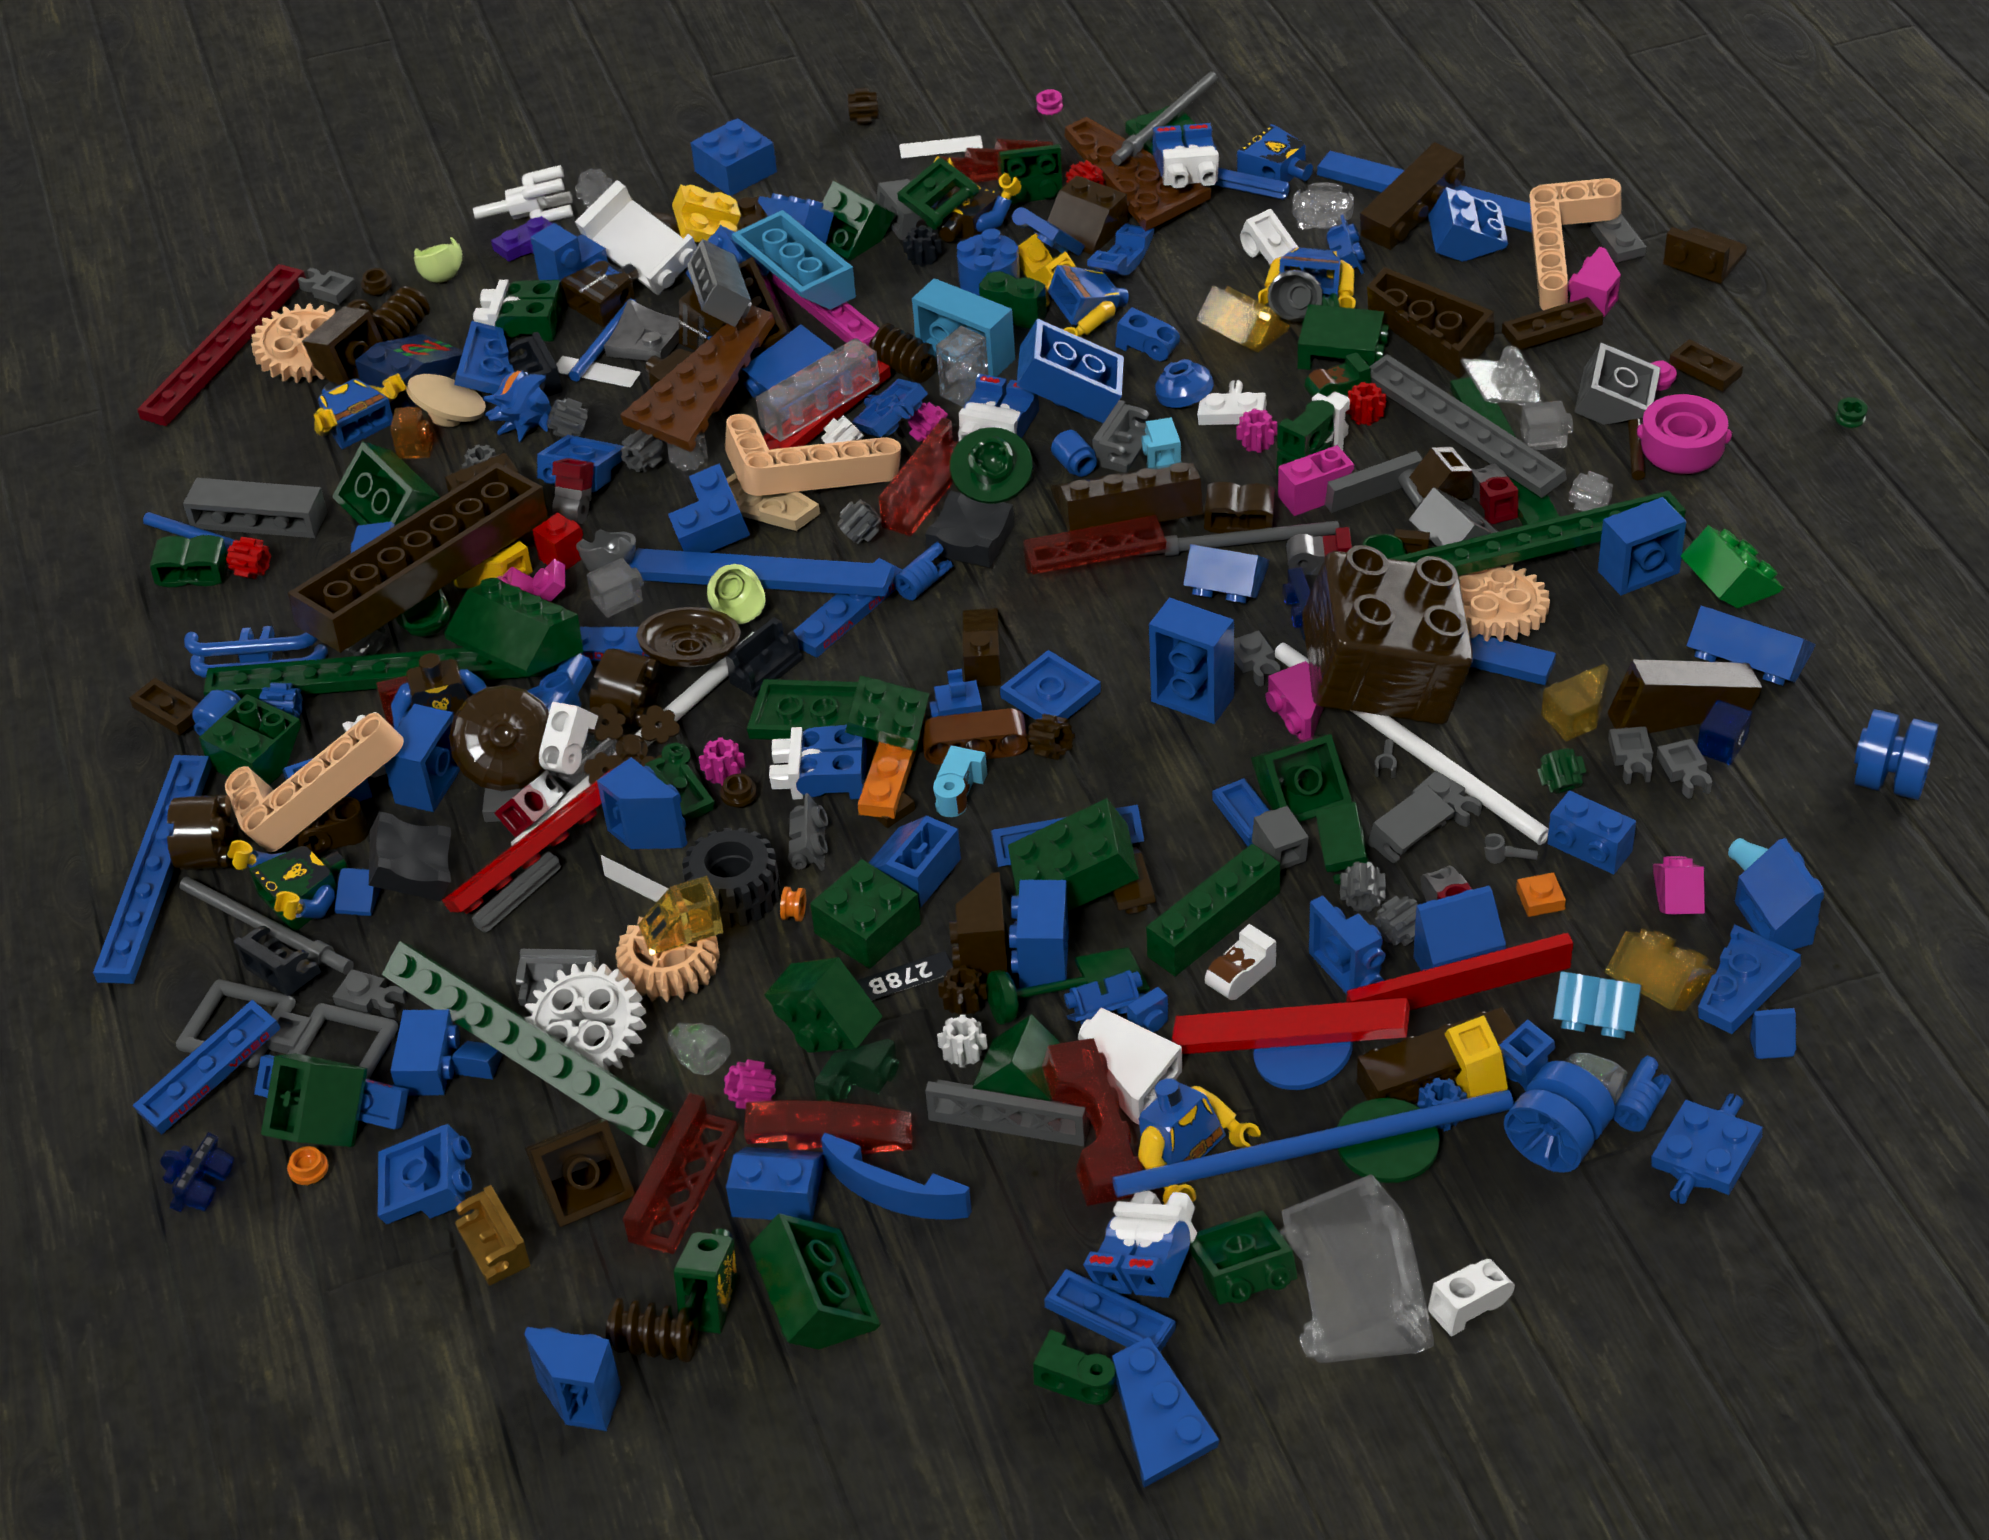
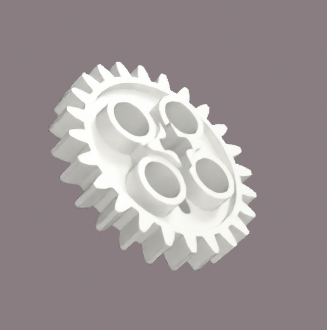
M591 962L586 964L584 972L576 964H572L571 975L568 976L560 969L557 970L558 981L555 983L547 978L544 979L547 990L545 992L533 991L538 1001L536 1004L528 1003L525 1005L532 1016L524 1018L558 1040L567 1037L564 1044L608 1072L609 1066L612 1064L622 1069L623 1065L619 1058L622 1055L627 1057L634 1056L629 1045L630 1043H641L642 1040L635 1031L646 1028V1024L639 1018L646 1014L645 1008L639 1003L643 998L634 989L635 986L628 977L625 978L618 969L612 972L604 963L597 970ZM573 1001L569 1008L563 1010V1007L567 1003ZM610 1001L605 1008L599 1010L603 1003ZM604 1037L600 1044L593 1046L599 1038Z

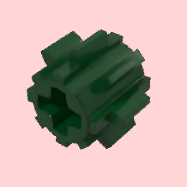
M1573 748L1555 750L1540 758L1542 764L1541 768L1537 769L1542 786L1548 785L1550 793L1557 794L1571 791L1584 784L1582 777L1583 774L1587 773L1582 756H1575Z

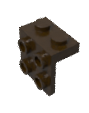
M1672 227L1666 236L1663 264L1721 284L1746 254L1747 246L1698 228H1691L1686 232Z

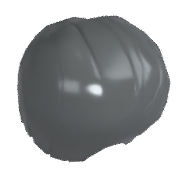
M1288 270L1277 275L1270 283L1267 293L1268 303L1271 310L1278 316L1289 321L1300 322L1305 318L1308 304L1321 305L1322 288L1311 274L1300 270Z
M600 529L595 532V540L592 543L582 539L577 543L576 547L588 571L597 577L611 578L621 573L633 560L636 553V539L633 534L628 532L609 533Z

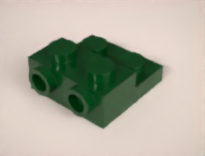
M1263 1210L1198 1231L1188 1249L1202 1269L1206 1287L1219 1305L1227 1302L1242 1303L1251 1294L1265 1289L1281 1290L1290 1281L1298 1279L1293 1250Z

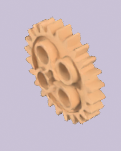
M311 303L305 309H301L299 304H295L292 311L287 307H283L282 314L274 311L271 312L272 320L262 318L263 326H255L256 334H252L253 343L251 345L256 364H261L263 372L270 370L271 377L273 378L281 374L282 381L288 380L291 376L294 377L295 383H298L301 377H306L308 382H312V378L315 375L323 380L324 376L314 368L302 340L336 313L335 309L325 312L324 305L319 306L315 310L312 308Z
M1509 564L1505 568L1498 566L1458 576L1470 638L1473 639L1478 634H1481L1485 641H1488L1491 636H1496L1500 642H1503L1505 635H1509L1512 639L1517 640L1518 632L1529 636L1530 628L1539 630L1540 623L1546 622V615L1549 612V591L1544 590L1545 583L1536 582L1537 575L1535 574L1525 576V568L1514 571L1513 564Z

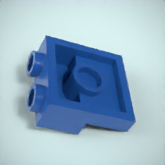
M566 435L537 454V479H542L544 482L555 486L556 476L552 475L553 462L570 458L594 462L591 492H596L611 481V469L622 462L621 456L623 452H621V449L624 446Z
M1324 896L1311 901L1309 954L1346 995L1348 990L1384 981L1380 971L1382 968L1381 964L1385 960L1386 955L1381 950L1383 940L1379 930L1374 925H1369L1359 913L1346 919L1341 909L1333 907Z
M445 1124L379 1151L378 1217L387 1225L419 1211H423L431 1219L455 1209L459 1203L465 1200V1193L472 1189L470 1175L465 1169V1160L472 1156L468 1140L464 1136H460L448 1124Z

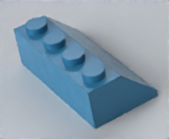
M784 210L732 234V239L802 298L831 310L856 297L853 267Z

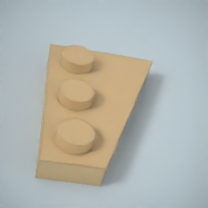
M736 473L727 478V482L743 517L797 531L820 514L819 504L800 492L754 496L742 489Z

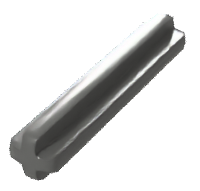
M545 852L538 861L529 866L473 915L472 919L475 927L483 933L489 932L560 869L561 865L558 857L550 852Z

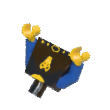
M949 158L948 163L954 167L951 159ZM1008 173L1002 174L999 184L1003 189V193L978 186L980 191L978 195L973 199L968 198L942 220L943 224L937 228L939 236L946 242H952L956 237L967 240L982 234L986 229L1000 227L1011 205L1010 197L1017 195L1021 191L1020 181L1017 177H1014L1010 184L1011 177ZM955 186L931 207L936 210L958 192L960 188Z
M428 653L423 655L419 660L420 667L411 668L406 672V683L400 685L391 703L394 729H398L400 720L406 717L414 704L453 712V715H455L467 698L487 688L485 682L468 669H460L457 661L454 659L441 661L437 654Z

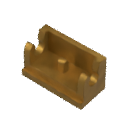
M491 1185L485 1187L484 1191L462 1201L456 1206L455 1209L459 1215L475 1209L471 1214L455 1221V1224L489 1286L531 1266L525 1243Z

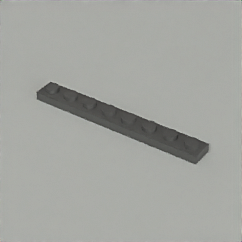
M1388 354L1370 366V384L1372 382L1375 383L1378 388H1381L1382 393L1489 464H1497L1506 475L1539 497H1544L1567 480L1564 468Z

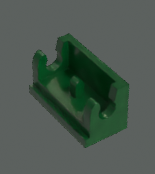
M1356 802L1315 810L1327 872H1338L1339 870L1347 869V867L1351 868L1355 862H1369ZM1340 874L1333 876L1335 884H1341Z

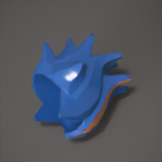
M524 371L512 372L503 379L499 390L495 394L484 397L483 401L497 405L485 413L490 421H505L504 425L497 431L498 435L516 428L518 440L521 442L526 433L538 425L548 432L547 420L551 411V405L547 396L539 387L546 379L545 375H528Z

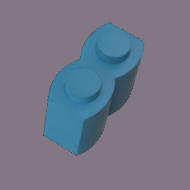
M1561 972L1553 1019L1562 1021V1029L1585 1032L1586 1025L1602 1027L1601 1035L1625 1039L1626 1032L1635 1033L1642 985Z

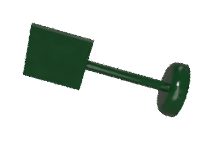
M1128 947L1075 957L1074 961L1082 977L1016 989L1011 976L1003 970L991 971L987 977L989 1006L994 1019L1000 1025L1011 1023L1016 1019L1018 999L1066 990L1094 981H1098L1100 992L1104 994L1107 991L1103 978L1123 973L1127 970H1130L1131 973L1138 971L1141 976L1142 986L1137 988L1138 993L1148 992L1150 987Z

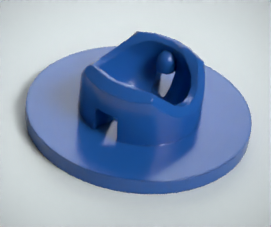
M1353 1041L1254 1049V1061L1259 1074L1269 1084L1287 1090L1308 1089L1327 1082L1344 1068L1351 1056Z

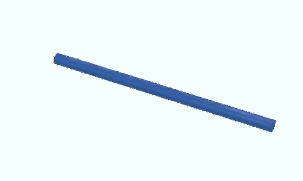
M1507 1089L1112 1177L1116 1197H1121L1508 1111L1514 1105L1511 1092Z

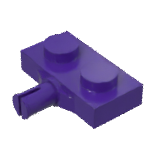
M542 216L532 218L526 224L513 230H507L501 236L491 240L493 250L507 261L533 253L530 237L553 223Z

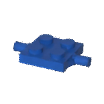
M898 378L879 396L868 395L869 398L864 399L866 408L852 423L860 432L880 438L882 436L886 437L898 428V421L902 418L910 419L909 415L913 416L914 412L921 407L923 403L921 400L928 393L921 384Z
M1734 1094L1727 1095L1720 1110L1711 1109L1685 1100L1654 1151L1652 1167L1670 1173L1678 1179L1675 1187L1670 1192V1197L1675 1202L1679 1199L1680 1204L1686 1203L1694 1187L1711 1188L1727 1195L1731 1193L1762 1139L1763 1129L1762 1126L1735 1117L1743 1105V1100L1738 1095H1736L1735 1099Z

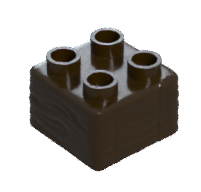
M1365 545L1354 546L1348 552H1329L1325 557V561L1321 566L1302 612L1313 702L1321 707L1347 711L1353 710L1429 723H1447L1450 712L1453 710L1455 701L1460 694L1461 687L1473 662V652L1465 616L1460 579L1454 566L1448 561L1435 556L1422 557L1417 563L1389 559L1379 550Z

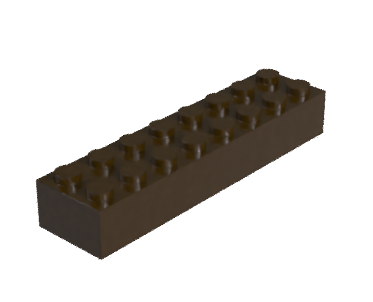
M498 462L288 592L295 625L336 651L343 652L546 521L548 516L543 487Z

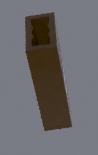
M1633 659L1607 714L1615 729L1646 727L1649 734L1747 715L1750 713L1756 699L1760 696L1762 686L1749 663Z

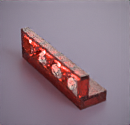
M942 418L879 496L882 528L912 536L953 484L950 473V459L958 442L953 441L951 420Z
M1156 515L1023 540L1025 567L1028 574H1038L1166 549V539Z
M688 1094L628 1207L623 1220L630 1243L670 1254L675 1253L738 1130L737 1121L707 1114L704 1096ZM705 1128L723 1132L719 1139L703 1145L700 1139ZM703 1157L706 1163L705 1168L687 1176L684 1170L686 1164ZM687 1188L690 1194L689 1199L684 1203L671 1207L668 1202L670 1195ZM671 1220L674 1226L668 1239L650 1234L654 1226Z

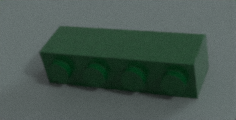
M1254 844L1249 845L1146 926L1147 957L1176 977L1280 893V862Z

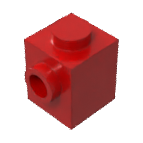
M556 513L533 529L540 561L549 565L556 559L565 564V571L581 561L576 545L582 540L583 531L577 522L567 519L560 513Z

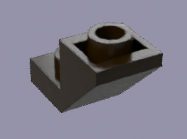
M1134 847L1133 851L1139 879L1111 891L1114 905L1119 911L1125 909L1126 914L1144 911L1148 909L1147 904L1156 902L1142 853L1137 847Z

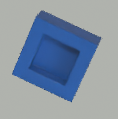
M1159 987L1151 990L1127 1005L1128 1021L1151 1032L1158 1031L1168 1021V996Z

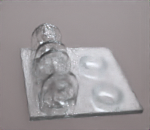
M1512 346L1504 348L1500 361L1461 359L1462 365L1485 401L1490 403H1516L1518 405H1542L1543 402L1537 395L1540 391V381L1535 377L1531 367L1523 359L1518 348Z

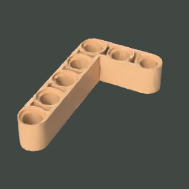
M1604 178L1536 186L1530 191L1531 228L1539 304L1542 310L1568 303V278L1562 225L1609 221L1617 218L1621 214V185L1618 181Z
M735 414L726 420L725 451L742 489L750 495L763 496L887 482L896 479L899 475L901 444L892 438L882 437L769 450L753 417L745 414Z
M371 713L362 718L275 790L248 766L239 767L226 780L225 790L230 797L231 805L240 828L266 852L277 851L392 759L402 748L404 739L380 714Z

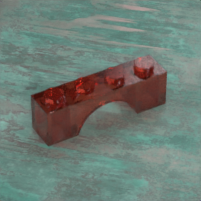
M1094 1038L1048 1045L1042 1068L1053 1101L1085 1107L1086 1116L1091 1121L1096 1133V1140L1081 1151L1075 1170L1086 1205L1133 1198L1134 1194L1116 1197L1112 1177L1142 1171L1143 1169L1138 1156H1133L1130 1147L1131 1133L1129 1125L1120 1118L1118 1112L1119 1096L1116 1088L1109 1085L1107 1079L1108 1065L1104 1053L1098 1052Z

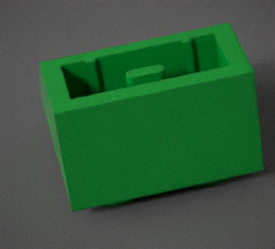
M1708 525L1680 556L1719 599L1736 608L1778 594L1784 588L1775 578L1778 572L1766 561L1761 560L1759 562L1755 557L1758 551L1746 540L1742 539L1739 541L1735 535L1725 528L1720 532Z

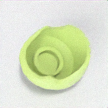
M450 237L452 244H441L423 251L417 248L414 250V261L417 271L424 279L434 283H442L451 280L457 274L462 264V250L460 244L455 239Z
M731 564L719 568L710 578L707 585V597L713 610L727 614L737 624H745L750 622V620H754L755 617L760 615L765 606V592L759 578L751 569L743 565Z

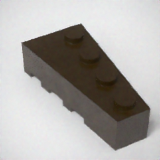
M1386 267L1367 286L1368 310L1384 311V325H1389L1390 330L1459 379L1494 340V311Z

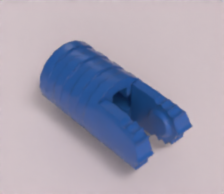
M938 541L894 576L893 582L896 590L907 600H915L953 568V564L949 560L940 562L937 566L931 562L944 550Z
M1647 1055L1641 1059L1615 1105L1613 1118L1621 1127L1627 1130H1644L1671 1082L1669 1076L1663 1074L1651 1080L1659 1066L1654 1057L1652 1058Z

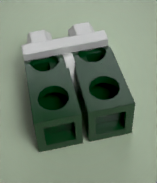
M499 280L496 289H482L480 295L482 308L475 309L473 318L475 322L503 328L505 337L511 338L519 334L538 332L543 341H554L566 305L560 280L514 281L510 284L508 280Z
M1333 392L1330 396L1326 397L1317 393L1312 398V401L1307 404L1306 411L1294 421L1285 418L1278 424L1277 448L1279 450L1277 451L1276 475H1278V466L1336 445L1343 451L1344 438L1348 435L1349 426L1345 421V412L1350 407V399L1347 396Z

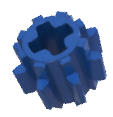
M270 683V687L262 688L259 700L300 719L303 709V696L299 688H293L292 683Z
M1440 1077L1435 1078L1431 1084L1427 1083L1425 1088L1419 1089L1417 1107L1422 1109L1466 1099L1467 1094L1466 1092H1461L1460 1086H1455L1454 1080L1449 1078L1448 1080H1440ZM1458 1122L1436 1126V1128L1448 1131L1451 1130L1452 1125L1456 1126Z

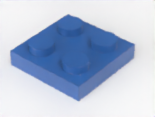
M1049 650L1000 687L1002 699L1035 720L1042 718L1044 713L1068 719L1101 692L1100 681Z

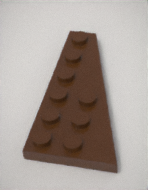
M1084 117L1065 127V138L1081 157L1092 165L1095 164L1103 171L1101 176L1104 178V184L1107 187L1127 194V210L1145 231L1211 199V188L1203 186L1201 183L1187 184L1183 188H1173L1172 185L1164 186L1163 176L1159 172L1154 156L1144 149L1135 156H1129L1120 165H1115L1111 160V156L1122 147V143L1126 139L1088 117Z
M751 305L748 315L745 319L740 318L736 327L728 323L721 327L716 334L700 345L696 351L679 363L670 373L655 383L650 390L622 412L620 416L623 424L635 430L641 429L645 434H652L655 438L692 452L696 446L695 438L699 433H704L709 426L708 418L712 413L719 411L739 380L738 372L741 368L748 366L751 361V352L754 348L761 346L774 326L775 320L772 312Z

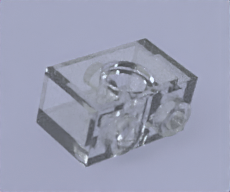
M960 326L936 345L940 396L964 407L976 389L975 381L979 374L988 375L986 337Z

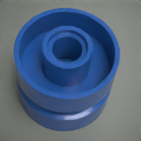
M1874 709L1868 728H1863L1854 761V764H1858L1854 784L1879 791L1885 783L1888 772L1895 773L1894 795L1919 801L1932 758L1939 724L1914 718L1909 724L1905 737L1898 736L1900 726L1899 715Z
M1551 1061L1540 1068L1528 1084L1526 1091L1520 1095L1504 1118V1128L1511 1143L1528 1160L1550 1171L1570 1172L1579 1166L1592 1148L1594 1141L1599 1138L1610 1123L1615 1113V1106L1609 1091L1590 1072L1569 1062Z

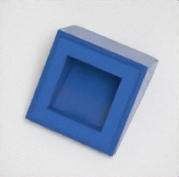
M341 869L335 913L372 916L381 888L369 886V870Z
M1794 1008L1754 1011L1750 1040L1756 1058H1781L1795 1055L1796 1013Z
M467 1041L453 1054L451 1060L456 1075L493 1080L503 1053L487 1043Z

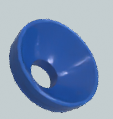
M1182 359L1179 362L1170 363L1164 368V372L1155 384L1156 397L1159 403L1166 407L1178 408L1189 406L1205 398L1212 391L1214 381L1205 366L1188 359Z

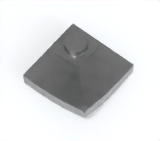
M628 300L618 325L604 345L606 356L648 361L652 356H658L661 359L666 358L679 342V318L658 313L634 300Z

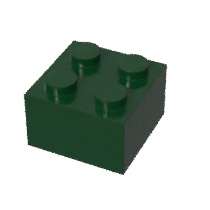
M863 859L810 903L814 933L868 969H871L921 925L918 894Z
M839 957L791 963L764 994L773 1006L775 1015L787 1024L795 1035L798 1045L808 1053L856 1049L883 1017Z

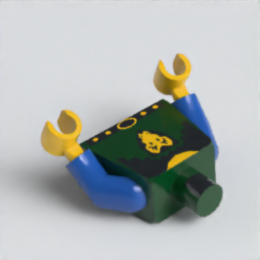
M235 840L231 843L227 855L229 858H233V866L238 870H243L248 864L257 894L291 930L296 932L310 920L323 918L332 903L336 901L337 887L333 877L340 874L342 868H347L344 858L337 850L319 860L307 846H300L284 853L268 854L252 851V846L245 841Z

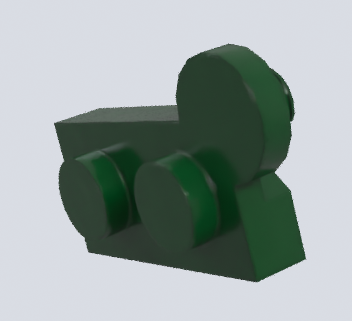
M670 743L663 748L661 758L647 762L645 766L650 767L657 778L666 785L671 784L678 790L682 799L680 803L682 816L685 822H688L712 811L714 800L688 766L690 761L689 749L680 743Z

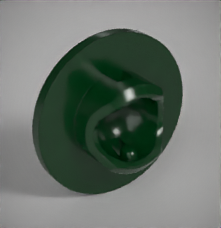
M997 427L978 429L963 437L955 446L950 459V473L956 488L966 497L986 504H998L1016 497L1027 486L1033 469L1032 456L1027 444L1015 433Z
M1378 1098L1367 1100L1347 1111L1341 1118L1338 1127L1420 1108L1399 1099ZM1436 1127L1337 1148V1151L1344 1164L1359 1176L1381 1183H1398L1416 1178L1429 1169L1438 1154L1439 1134Z

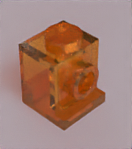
M421 407L395 408L390 430L397 456L400 459L430 458L434 434L430 432L428 420L423 419Z

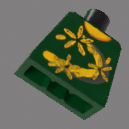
M714 1229L710 1234L693 1233L674 1269L678 1314L682 1307H687L689 1320L693 1321L695 1317H698L699 1331L721 1334L736 1286L737 1267L734 1237L725 1229ZM707 1285L708 1288H707L706 1293H705V1295H704V1294H703V1288Z

